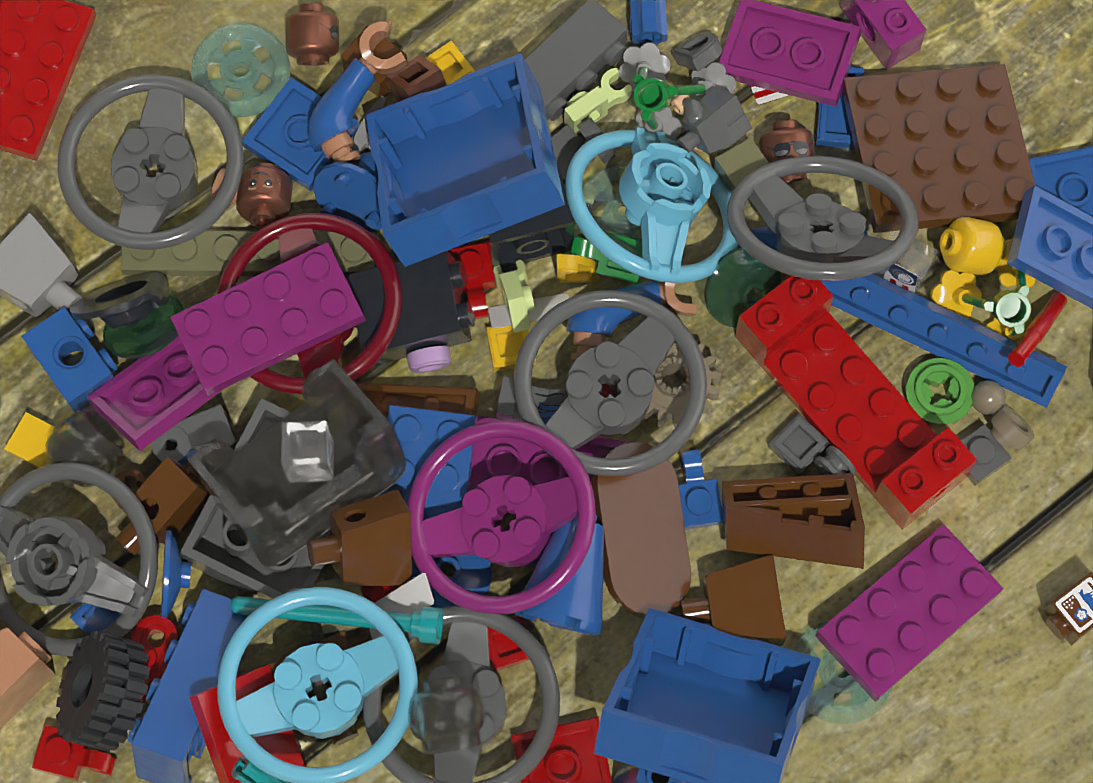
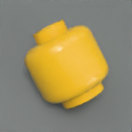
M959 217L942 233L940 250L945 264L951 270L984 276L992 272L1003 261L1006 252V242L999 227L994 223L970 217Z

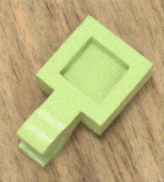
M617 68L608 70L601 79V88L597 86L589 93L582 91L568 101L567 108L564 109V125H568L577 135L581 132L577 128L579 124L587 118H592L596 123L608 114V109L630 98L632 87L628 84L621 90L612 89L610 84L619 78V71Z
M522 260L516 261L517 270L503 273L500 265L494 266L493 270L496 286L503 293L505 307L514 333L531 329L528 311L535 310L529 285H526L528 278L526 267Z

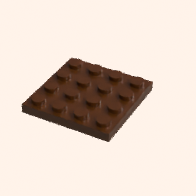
M1005 64L844 78L842 94L857 162L883 172L904 188L916 206L919 220L918 229L946 227L959 217H970L989 222L1018 220L1024 193L1035 186ZM862 182L873 233L900 231L901 217L894 203L881 191Z

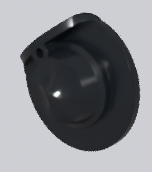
M158 271L134 275L111 283L84 296L72 305L70 312L74 319L79 320L100 317L107 326L113 329L121 326L135 327L153 309L169 303L168 283L165 276Z

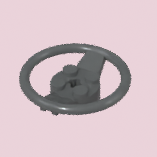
M145 74L125 78L104 87L92 95L76 111L68 123L60 143L57 167L58 179L67 205L75 217L88 230L118 246L140 250H156L187 242L205 232L220 219L230 206L239 188L244 165V152L241 136L233 117L212 93L183 78L161 74ZM149 91L139 128L130 129L124 134L111 159V176L122 198L118 227L100 218L82 197L75 177L76 149L85 128L102 109L125 96ZM186 97L204 108L218 125L226 145V172L216 196L199 215L176 228L157 232L166 216L170 214V210L178 208L186 200L188 203L198 186V167L189 143L185 138ZM155 166H161V169L164 170L162 173L156 172V177H149L147 173L150 168Z
M799 156L766 164L748 174L738 183L727 205V220L730 231L737 243L750 256L774 270L807 280L838 281L861 278L875 273L884 274L891 265L898 264L903 260V257L915 242L919 228L916 206L899 183L868 165L830 156ZM800 173H829L850 177L873 186L886 195L899 211L901 217L900 232L894 241L864 235L866 219L863 215L853 212L848 207L832 202L829 196L821 193L812 194L805 201L781 177ZM748 199L751 200L770 229L777 235L776 248L778 251L762 243L748 228L744 217V209Z
M600 290L579 294L557 304L535 323L524 339L518 353L514 371V392L523 422L539 426L559 437L577 455L588 474L625 476L643 472L663 463L684 446L695 431L704 410L707 395V375L697 342L684 323L675 314L661 304L642 295L619 290ZM595 308H621L647 316L618 345L610 341L603 342L598 347L590 348L577 357L568 371L565 390L566 400L545 425L535 406L531 382L536 355L550 332L573 315ZM676 341L688 367L689 397L683 416L671 434L654 448L627 458L605 459L576 451V449L595 437L600 436V434H627L641 423L651 403L654 388L653 376ZM607 383V385L612 384L616 386L618 396L616 398L611 394L607 398L601 396V385Z
M63 462L46 465L27 473L14 482L0 497V551L6 557V565L11 564L12 576L17 584L13 585L15 591L28 602L43 607L83 602L120 612L122 614L118 619L100 632L120 638L128 634L143 616L150 603L158 573V548L152 523L144 506L129 487L118 478L97 467L81 463ZM76 480L99 487L122 506L134 526L140 549L139 578L104 558L106 548L103 541L96 537L94 532L82 521L68 516L34 519L16 510L15 506L34 489L54 481ZM52 553H56L58 557V567L54 569L56 562L51 559ZM0 579V620L6 628H9L17 637L25 631L48 654L74 657L73 651L76 646L82 647L81 640L83 638H57L44 634L29 625L9 602Z
M458 605L442 607L444 614L443 625L451 624L442 666H437L431 670L428 678L422 684L417 700L420 723L427 736L434 741L435 779L412 768L395 749L381 762L402 783H519L543 759L557 729L560 714V692L552 662L539 641L526 628L504 614L474 612ZM489 627L509 637L530 659L541 686L542 712L537 732L524 754L512 766L496 776L473 782L482 748L490 744L502 732L507 717L505 691L499 682L498 676L493 671H490ZM403 632L408 643L416 638L411 637V632ZM383 685L364 698L363 718L371 745L385 731L381 716V692ZM462 697L468 698L469 704L475 705L474 711H467V717L465 718L457 717L456 710L450 708L453 702H458V698Z

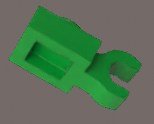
M610 230L606 232L618 245L643 258L642 239ZM578 234V236L574 237L570 253L599 260L596 273L635 284L639 283L641 276L627 271L609 260L584 235Z

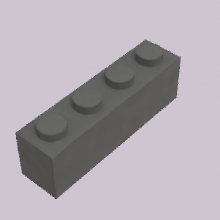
M596 0L585 2L525 59L540 85L547 120L555 121L564 113V109L567 108L568 101L578 91L589 90L598 78L597 73L607 64L610 66L616 64L623 57L627 49L628 29Z

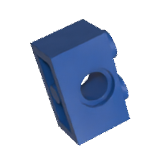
M64 307L21 337L74 413L78 414L91 405L87 396L114 377L112 372L118 368L104 348L96 352L88 340L94 334L84 319H73ZM75 351L84 353L82 360L78 364L73 366L64 365L65 358L70 353Z

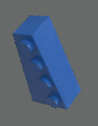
M203 589L197 603L191 601L188 604L182 619V627H185L180 640L173 639L164 659V664L167 665V668L161 679L155 678L146 698V703L149 704V707L143 718L137 717L135 719L137 723L133 731L130 730L128 742L132 745L136 776L152 783H191L192 779L188 777V765L192 756L201 759L206 743L189 697L217 685L224 651L237 628L249 616L235 614L231 610L230 603L233 599Z

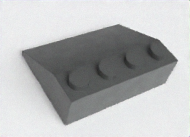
M261 398L180 552L181 560L191 562L192 567L264 599L271 600L290 591L312 588L324 565H311L307 550L308 540L331 536L330 514L335 509L356 503L379 456L330 432L333 443L331 440L332 456L330 457V470L327 463V430Z

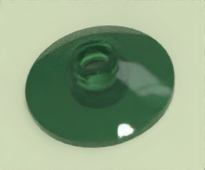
M742 247L729 251L718 260L714 272L706 280L704 299L708 312L722 325L737 328L739 316L781 284V272L760 263Z
M169 294V303L167 305L153 309L135 327L121 326L113 329L105 324L103 330L104 343L111 353L121 358L134 359L152 355L168 346L178 336L171 316L184 311V308L176 297Z

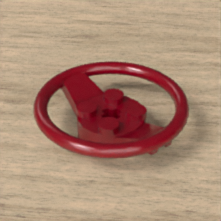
M303 213L281 218L264 226L240 245L232 255L221 276L217 294L236 286L250 260L262 248L278 238L281 264L320 246L314 230L334 232L353 240L369 254L380 272L385 293L384 312L379 328L365 350L350 363L342 367L343 347L345 346L343 343L351 336L354 327L349 328L297 353L304 377L287 376L268 368L249 376L254 381L268 388L290 394H316L340 388L367 372L384 354L396 332L402 307V291L394 261L387 249L371 232L357 223L340 216L324 213Z

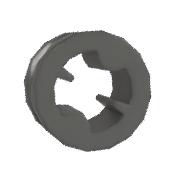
M829 446L826 449L827 455L825 457L818 456L814 460L815 466L822 475L853 473L855 476L857 474L850 460L834 446Z

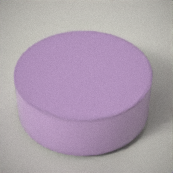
M448 346L428 347L407 354L409 370L413 373H425L443 369L452 362Z

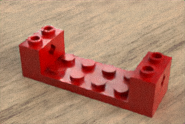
M791 275L739 316L735 337L807 421L830 442L829 446L836 447L850 460L856 469L857 474L855 476L903 530L965 480L977 459L949 427L939 435H936L829 313L834 296L820 280H807Z

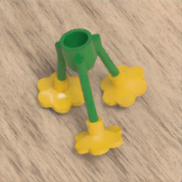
M1013 238L1005 241L1006 252L1004 259L995 270L998 271L999 282L1006 287L1016 285L1017 288L1015 290L1001 291L993 300H986L982 298L981 290L976 287L975 275L958 273L949 269L941 274L940 283L933 286L930 294L931 299L937 305L966 319L971 316L974 306L991 311L994 321L988 323L985 328L1018 343L1032 322L1031 306L1026 296L1029 294V288L1034 285L1036 279L1007 264Z

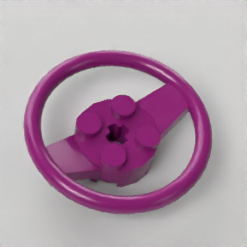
M495 420L475 424L445 440L432 452L420 468L413 482L407 503L411 511L412 556L421 574L426 573L431 587L450 602L462 608L484 614H509L523 611L541 604L558 593L567 585L582 565L589 551L595 529L596 510L593 488L589 476L577 455L566 443L551 432L539 426L515 420ZM506 437L531 442L555 457L569 476L538 485H533L522 477L512 475L493 476L465 494L462 502L463 507L423 520L425 503L430 487L440 470L457 453L483 440ZM507 512L512 515L516 514V519L510 522V530L508 531L500 526L501 519H503ZM578 517L572 545L562 563L540 584L518 594L498 597L470 592L451 581L433 560V557L478 555L504 567L524 566L540 557L542 554L541 550L547 545L550 534Z

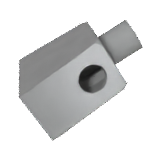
M29 213L0 243V297L37 318L42 316L51 305L58 311L65 307L71 315L70 308L72 305L82 299L77 292L69 287L76 280L78 274L67 256Z

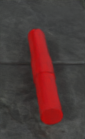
M1054 293L1040 313L1033 319L1025 330L1024 335L1008 355V360L1013 366H1023L1036 346L1043 340L1054 321L1067 305L1068 301L1065 295Z

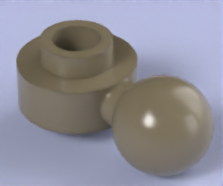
M991 380L978 383L972 391L973 407L982 414L992 415L991 422L994 428L991 430V433L1003 447L1010 449L1013 446L1016 449L1022 450L1035 437L1031 427L1017 412L1004 404L1006 396L1000 384Z

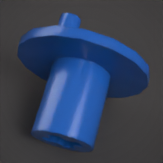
M371 153L361 154V158L354 164L336 162L326 165L315 177L313 190L317 203L322 208L320 213L343 217L364 227L369 232H375L382 228L377 196L378 169Z

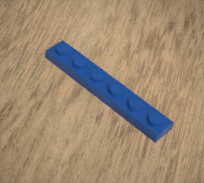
M874 274L850 280H821L834 296L832 306L941 358L953 360L966 370L987 380L997 382L1002 387L1047 408L1066 371L1067 366L1036 351L1031 353L1023 366H1013L1008 360V355L1017 342Z

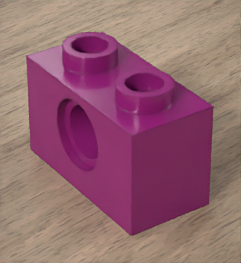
M841 0V10L852 25L861 27V37L886 70L921 49L927 29L905 0Z

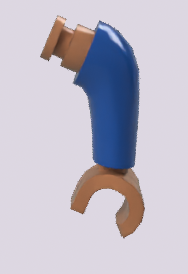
M382 20L373 23L363 31L359 44L362 57L360 60L353 59L313 110L308 123L311 147L314 152L323 150L326 158H333L334 163L353 164L361 158L358 150L353 151L351 149L354 142L350 134L355 129L352 125V118L366 92L376 80L374 74L376 72L391 74L408 66L402 52L388 59H379L373 55L375 46L384 38L390 36L393 25L392 21Z
M652 280L612 289L642 295L678 315L693 316L697 314L698 305L683 303L676 298L674 293L676 283L659 282L658 284L657 281ZM605 307L586 310L569 318L566 329L567 332L574 333L573 345L577 346V353H571V360L575 361L577 357L590 348L598 347L604 342L605 337H613V330L619 324L642 314L627 309Z

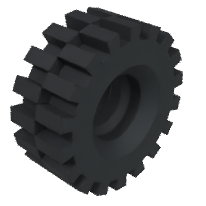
M93 631L90 632V636H85L81 640L82 647L76 646L73 651V661H68L66 665L67 675L65 680L61 679L59 687L62 689V694L57 697L56 707H59L60 711L56 714V723L60 724L58 732L59 735H63L62 739L65 741L110 752V750L118 749L119 743L124 744L128 739L127 731H133L137 723L135 720L136 714H141L144 705L141 703L142 695H146L148 685L144 683L145 679L149 676V667L145 666L149 659L148 654L143 652L145 647L142 644L103 632Z

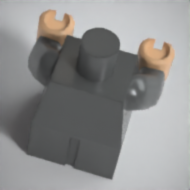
M712 86L704 92L705 96L700 101L690 98L689 95H679L672 100V106L676 105L674 108L675 112L681 115L685 113V117L681 122L687 133L677 140L678 146L688 153L695 149L698 152L704 151L707 154H711L735 143L750 131L752 126L735 94Z

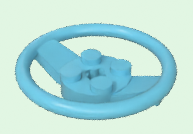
M637 127L635 130H619L604 133L587 141L571 159L565 179L566 198L571 214L588 241L618 266L647 279L668 283H686L702 280L715 274L732 258L738 243L730 231L727 220V205L731 196L730 190L719 174L704 159L693 151L688 153L680 148L676 141L666 138L664 132L656 131L653 134L645 132V128ZM631 147L633 158L620 178L619 192L623 204L627 207L625 210L627 219L631 223L641 226L643 258L634 255L613 241L596 223L584 199L582 181L585 169L594 157L609 149ZM711 192L722 214V240L710 257L695 264L681 266L688 229L709 199Z
M329 587L298 589L279 595L261 605L242 622L231 637L224 651L218 673L217 696L220 715L225 729L237 749L247 760L268 775L289 783H341L371 770L384 760L400 742L409 726L415 709L418 687L417 669L412 650L404 633L396 622L379 606L362 596L342 589ZM311 605L340 607L363 617L383 635L344 651L333 643H316L300 647L287 656L283 663L276 668L274 673L275 682L236 701V675L241 657L247 645L263 626L287 611ZM399 672L398 702L388 727L369 749L349 761L319 768L297 766L271 755L253 739V737L293 729L298 730L304 735L315 736L321 739L340 735L356 722L357 716L363 708L364 698ZM322 681L323 684L328 682L332 685V687L326 690L328 698L318 701L316 695L312 698L308 697V692L313 690L315 682Z

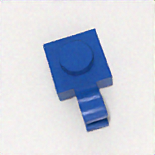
M699 449L682 452L681 462L686 484L679 485L685 530L723 524V510L717 479L704 481Z

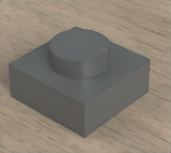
M986 424L961 440L977 459L968 475L969 480L974 486L981 483L1011 460V456L994 438Z

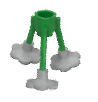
M647 42L640 48L637 46L628 47L623 55L624 63L619 68L620 78L630 83L634 92V101L641 109L636 116L637 124L631 130L640 127L645 128V132L653 134L656 131L664 132L666 138L676 142V138L683 132V126L679 119L673 117L670 108H668L672 97L689 95L690 98L700 101L705 96L704 92L712 86L733 93L736 89L735 78L726 74L724 65L718 62L711 63L699 72L693 70L691 75L692 83L690 85L669 86L666 83L665 74L670 70L671 62L666 55L660 54L658 46L652 42Z

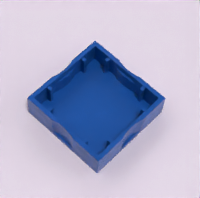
M522 53L467 74L445 87L417 94L366 115L371 155L378 169L377 196L382 231L404 267L565 205L541 88Z
M649 608L633 642L630 661L619 673L602 710L594 754L688 783H782L810 703L821 659L763 641L733 636L709 625Z

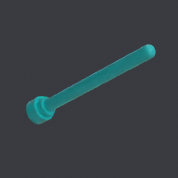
M238 596L231 601L230 607L235 614L250 615L261 605L269 601V599ZM327 605L295 608L275 617L279 619L376 629L369 621L354 612ZM423 607L422 611L414 610L413 614L386 612L396 622L401 631L411 632V637L419 638V642L440 643L444 621L442 608Z

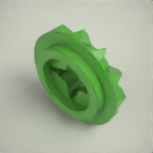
M933 358L920 363L914 368L908 378L905 391L908 403L919 416L937 427L942 424H955L959 419L968 414L973 404L972 391L975 386L970 374L963 366L950 359ZM947 379L950 380L946 395L951 399L947 401L941 398L938 402L931 405L933 391L929 386L932 385L938 388Z

